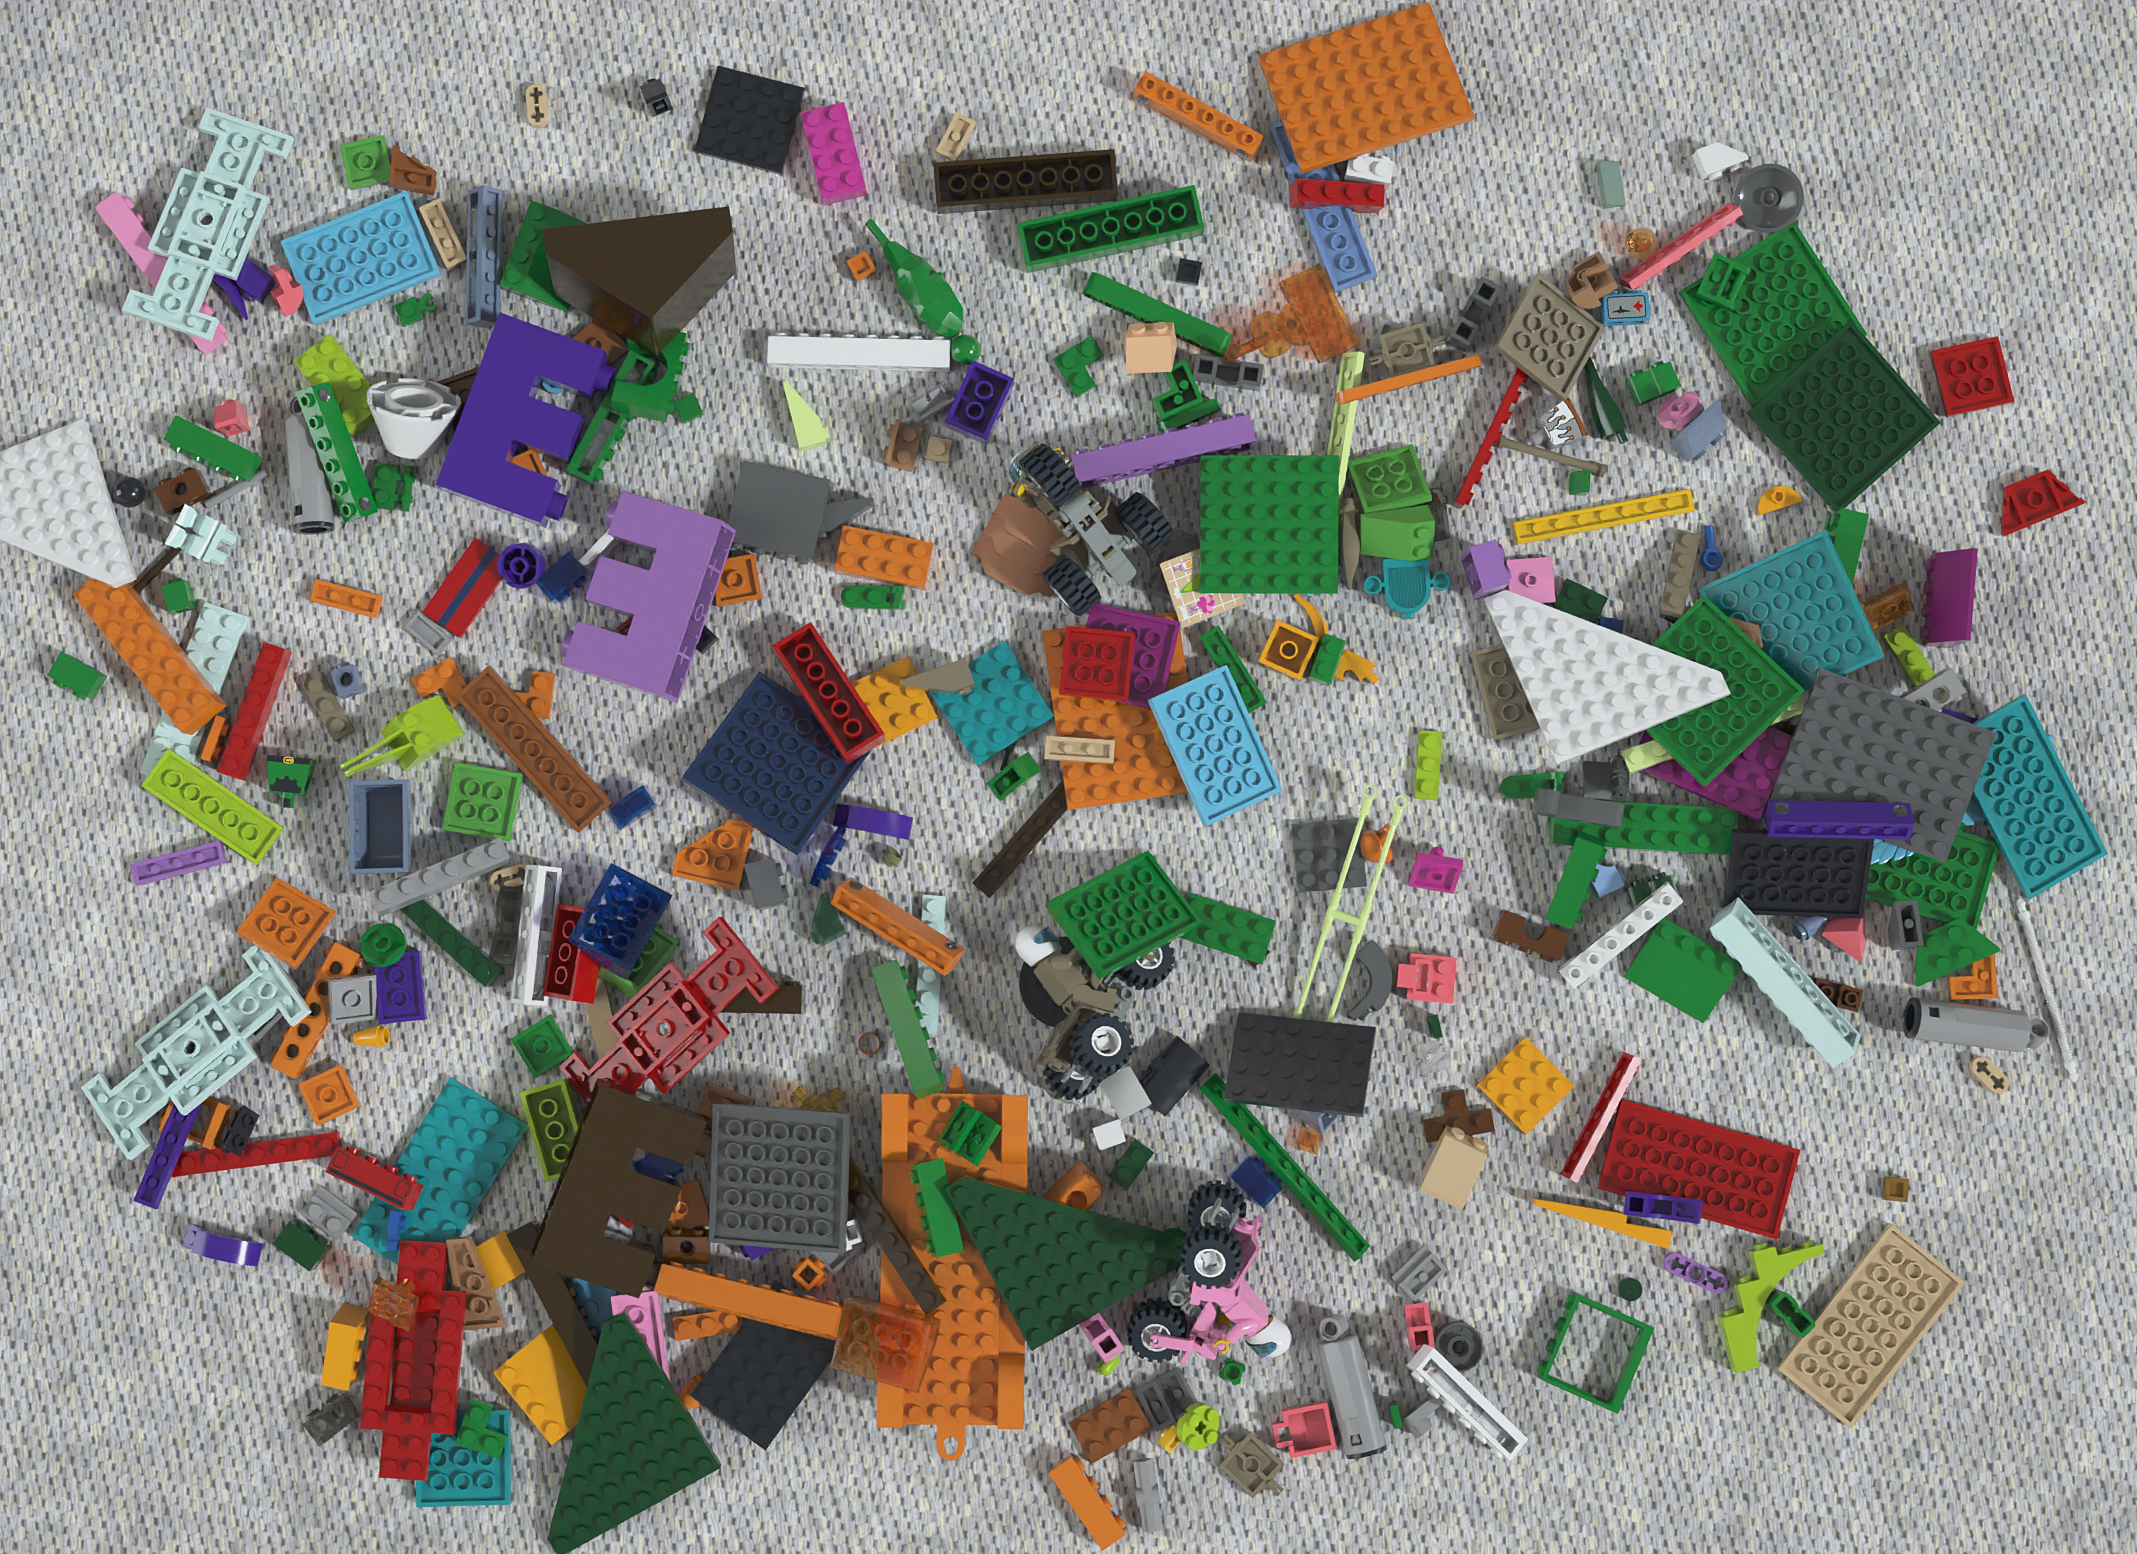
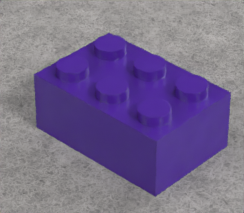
M972 360L947 415L945 427L987 445L1015 385L1014 378Z

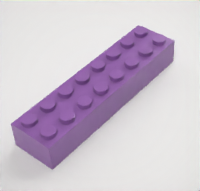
M1241 412L1231 415V419L1222 420L1221 418H1214L1209 420L1208 424L1201 426L1199 423L1189 424L1184 430L1177 431V428L1165 430L1164 434L1155 436L1154 433L1141 436V440L1137 441L1125 439L1119 441V445L1115 446L1103 444L1097 446V450L1088 452V449L1078 450L1074 452L1075 455L1071 456V461L1074 463L1071 466L1072 471L1079 480L1080 489H1085L1200 462L1201 455H1230L1251 450L1256 443L1250 414L1244 415Z

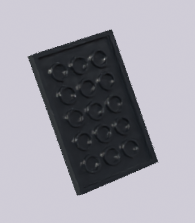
M1732 828L1722 909L1739 897L1754 915L1863 918L1874 839L1768 837L1767 830Z
M1238 1012L1224 1101L1364 1117L1376 1027Z
M777 1280L771 1285L772 1289L780 1293L781 1289L790 1291ZM746 1319L690 1395L766 1451L849 1337V1334L844 1331L841 1342Z

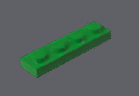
M1219 625L1199 637L1217 668L1225 665L1228 666L1248 714L1267 703Z

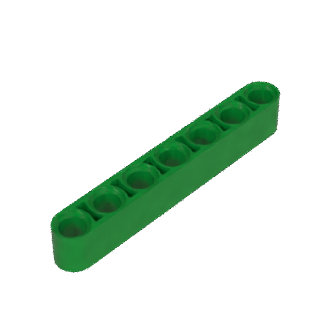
M1091 272L1082 291V294L1087 298L1091 299L1092 297V300L1110 308L1113 306L1112 309L1129 317L1133 315L1134 319L1145 324L1173 322L1176 338L1191 345L1195 344L1194 346L1213 355L1215 353L1218 357L1223 358L1233 338L1232 334L1096 272Z

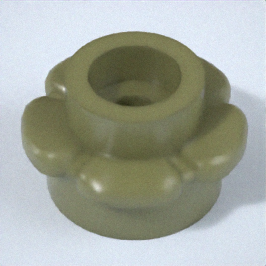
M889 846L886 850L883 849L881 851L883 855L881 859L888 867L899 866L898 864L902 857L897 850Z

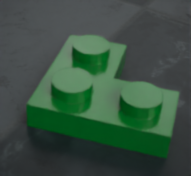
M1092 335L1053 358L1076 398L1096 387L1085 367L1103 357L1104 354Z
M474 1397L470 1399L455 1441L456 1444L496 1458L501 1457L508 1434L487 1427L494 1404Z

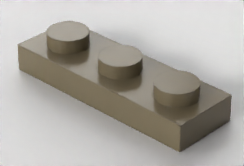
M322 671L301 682L334 742L356 731Z

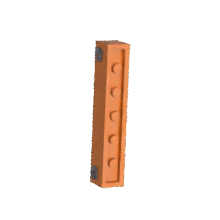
M1144 71L1134 89L1133 98L1249 162H1252L1262 144L1263 135L1147 71Z
M852 877L838 886L830 903L944 976L957 967L965 951V948Z

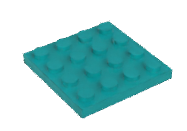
M1005 641L968 664L975 684V688L971 689V693L959 696L958 693L952 695L930 692L977 766H980L1054 718L1053 713Z
M493 1409L487 1425L488 1428L508 1434L500 1458L455 1443L466 1410H457L455 1434H431L428 1479L426 1481L416 1480V1507L510 1505L512 1503L510 1409Z

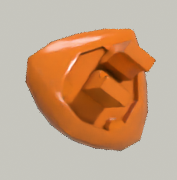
M1389 823L1378 831L1367 830L1363 832L1360 848L1366 860L1372 863L1379 862L1391 826ZM1391 845L1385 863L1393 859V848Z

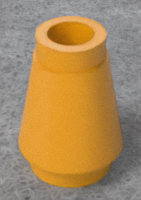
M377 1025L355 1031L353 1041L355 1045L383 1048L384 1045H388L390 1042V1032L387 1027Z

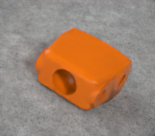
M1080 1160L1059 1178L1042 1198L1087 1210L1101 1197L1103 1183Z

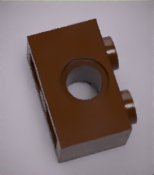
M189 467L180 471V475L173 479L166 478L160 481L159 486L154 488L165 512L171 516L181 512L185 504L191 507L212 496L201 471L195 467ZM182 485H186V492L179 495V488Z
M680 1226L666 1228L663 1234V1263L710 1264L711 1243H709V1229L703 1226H695L692 1229H682ZM683 1241H690L693 1245L684 1247L681 1243Z

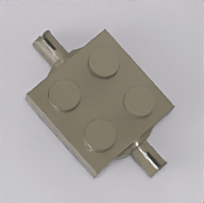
M1423 322L1379 335L1382 344L1381 354L1369 357V361H1372L1370 362L1371 366L1384 362L1389 369L1391 378L1435 366L1432 355L1433 347L1446 344L1445 340H1442L1445 338L1444 335L1430 339Z
M1251 1431L1236 1443L1227 1434H1224L1223 1437L1228 1442L1223 1438L1219 1441L1229 1451L1227 1456L1220 1462L1219 1467L1252 1499L1262 1489L1267 1487L1276 1496H1279L1284 1488L1274 1479L1277 1472L1285 1464Z

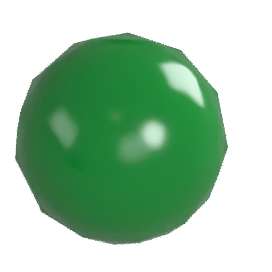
M960 335L950 345V355L955 361L971 365L972 360L977 361L980 357V344L971 335Z

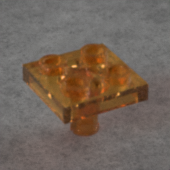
M378 1276L373 1282L368 1311L409 1332L414 1325L419 1297L411 1294L415 1288L414 1284L409 1281L407 1286H405L408 1279H403L399 1286H396Z

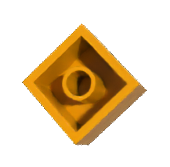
M1277 620L1258 662L1301 682L1319 643V638Z

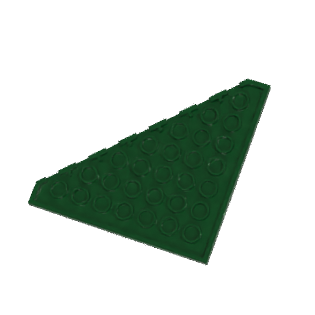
M965 1175L944 1186L1031 1351L1180 1267V1255L1184 1240L1182 1236L1166 1233L1144 1225L1141 1226L1119 1218L1109 1217L1083 1208L1073 1207L1051 1199L1048 1200L1019 1190L1016 1191L994 1183L980 1181Z
M626 1309L604 1322L547 1537L556 1554H567L721 1468L720 1461Z

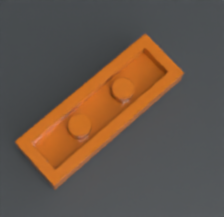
M315 579L309 601L378 619L384 597Z
M719 1311L672 1318L675 1341L737 1332L744 1323L743 1317Z

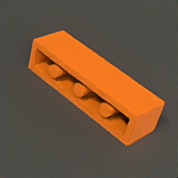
M1071 1453L1050 1468L1049 1475L1103 1551L1126 1535L1124 1530L1126 1524L1119 1514L1115 1516L1110 1510L1113 1505L1107 1496L1101 1497L1097 1491L1099 1485L1091 1475L1088 1478L1083 1470L1086 1466L1080 1457L1074 1458Z

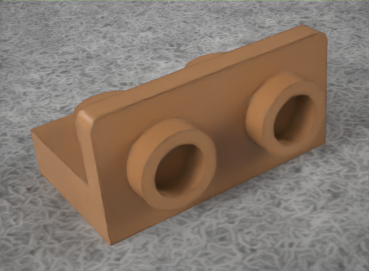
M896 419L895 425L891 424L888 437L891 438L890 445L885 446L882 459H885L886 466L913 473L924 428L902 423L901 420Z

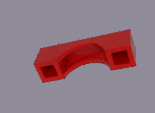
M1297 178L1289 186V208L1314 209L1324 206H1341L1350 208L1356 213H1378L1384 208V184Z

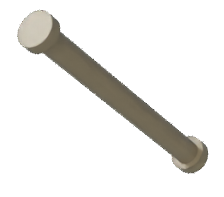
M1505 435L1501 436L1497 447L1500 449L1503 447L1582 470L1590 469V472L1596 473L1598 477L1602 478L1607 466L1603 463L1598 465L1510 440Z

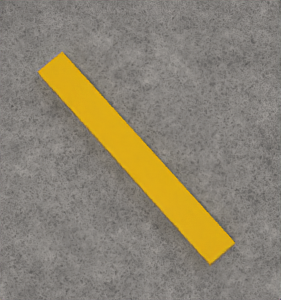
M1685 489L1512 522L1515 543L1520 545L1694 512L1695 508L1691 489Z

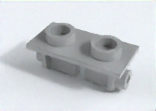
M940 383L938 386L927 391L930 399L926 400L924 394L909 402L910 404L907 405V408L916 423L928 419L934 413L947 408L954 402L955 398L950 393L946 383L943 385Z

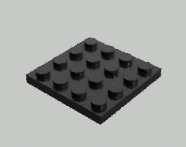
M717 66L694 152L782 175L805 88Z

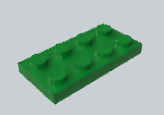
M1188 894L1186 901L1202 923L1196 929L1179 938L1263 965L1277 921L1196 894Z

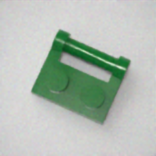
M1715 252L1695 295L1720 306L1726 311L1733 312L1736 306L1734 302L1751 269ZM1735 271L1737 275L1727 298L1721 297L1731 272Z

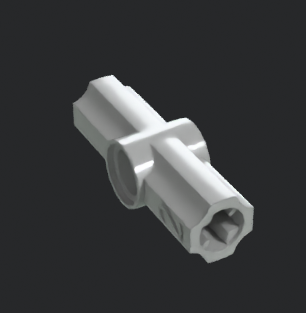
M1153 1458L1134 1460L1137 1507L1140 1508L1141 1527L1143 1532H1157L1162 1530L1159 1508L1161 1502L1158 1483H1156Z

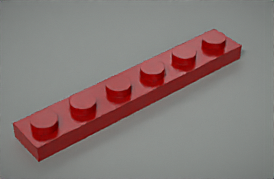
M1623 1052L1560 1175L1576 1183L1584 1175L1585 1167L1590 1158L1595 1154L1599 1140L1606 1133L1611 1117L1617 1112V1106L1622 1096L1626 1094L1632 1077L1637 1073L1641 1059Z

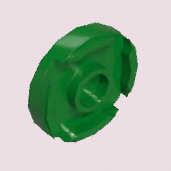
M380 923L370 927L360 940L361 955L367 963L376 967L390 966L399 961L407 947L404 933L398 926L392 923L383 925Z

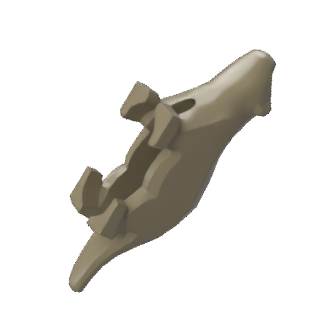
M1345 498L1339 510L1341 516L1338 523V567H1341L1343 570L1346 589L1351 590L1360 554L1357 519L1359 509H1357L1352 498Z

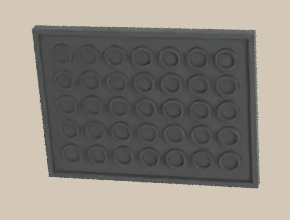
M1820 668L1769 798L1776 801L1910 803L1914 820L1910 840H1881L1945 863L1997 733Z

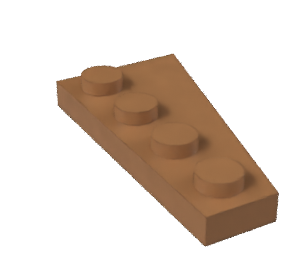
M472 1236L447 1239L446 1244L454 1291H467L464 1330L506 1326V1320Z

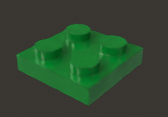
M551 1014L511 1039L534 1078L544 1074L574 1053V1050Z

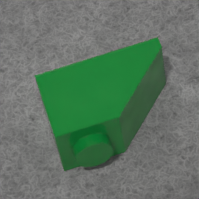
M1027 752L1011 762L987 784L999 801H1002L1042 770L1030 753Z

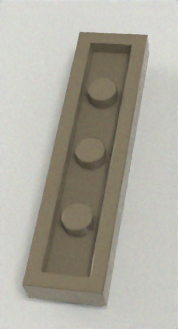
M1680 529L1676 532L1659 613L1676 618L1684 615L1700 535Z

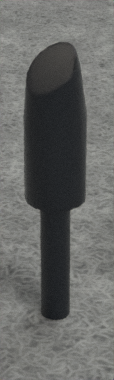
M1016 742L1004 749L1006 753L1000 771L1006 767L1009 755L1013 753Z

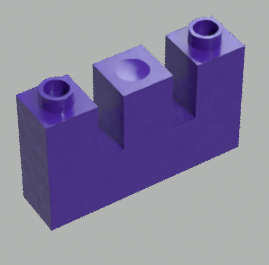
M500 312L436 486L444 492L544 528L547 527L550 518L560 521L568 502V495L559 493L561 484L558 480L512 464L511 462L517 446L566 464L570 463L585 424L584 419L577 413L535 399L541 382L592 401L597 390L607 393L613 381L616 368L607 365L608 357L606 352Z

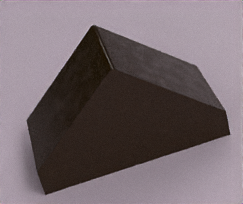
M729 206L543 229L546 256L555 295L655 356L661 353L736 273L733 228Z

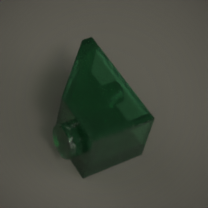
M827 893L820 895L811 925L813 931L810 932L816 945L820 943L822 947L848 934L834 906L830 904L831 901Z

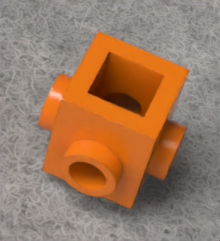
M809 1256L806 1260L802 1257L793 1267L796 1270L792 1275L795 1278L794 1282L803 1290L806 1288L810 1291L813 1286L818 1289L826 1280L823 1276L827 1271L824 1268L826 1266L825 1263L817 1256L814 1258ZM808 1268H812L815 1271L813 1276L807 1274Z

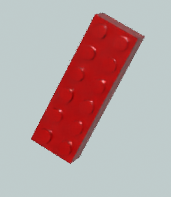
M811 622L772 645L774 655L846 765L885 742V734Z

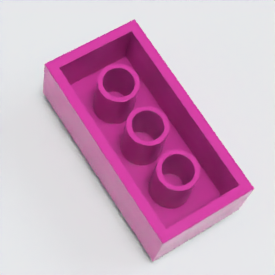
M841 102L800 112L823 205L866 196L867 191L845 103Z

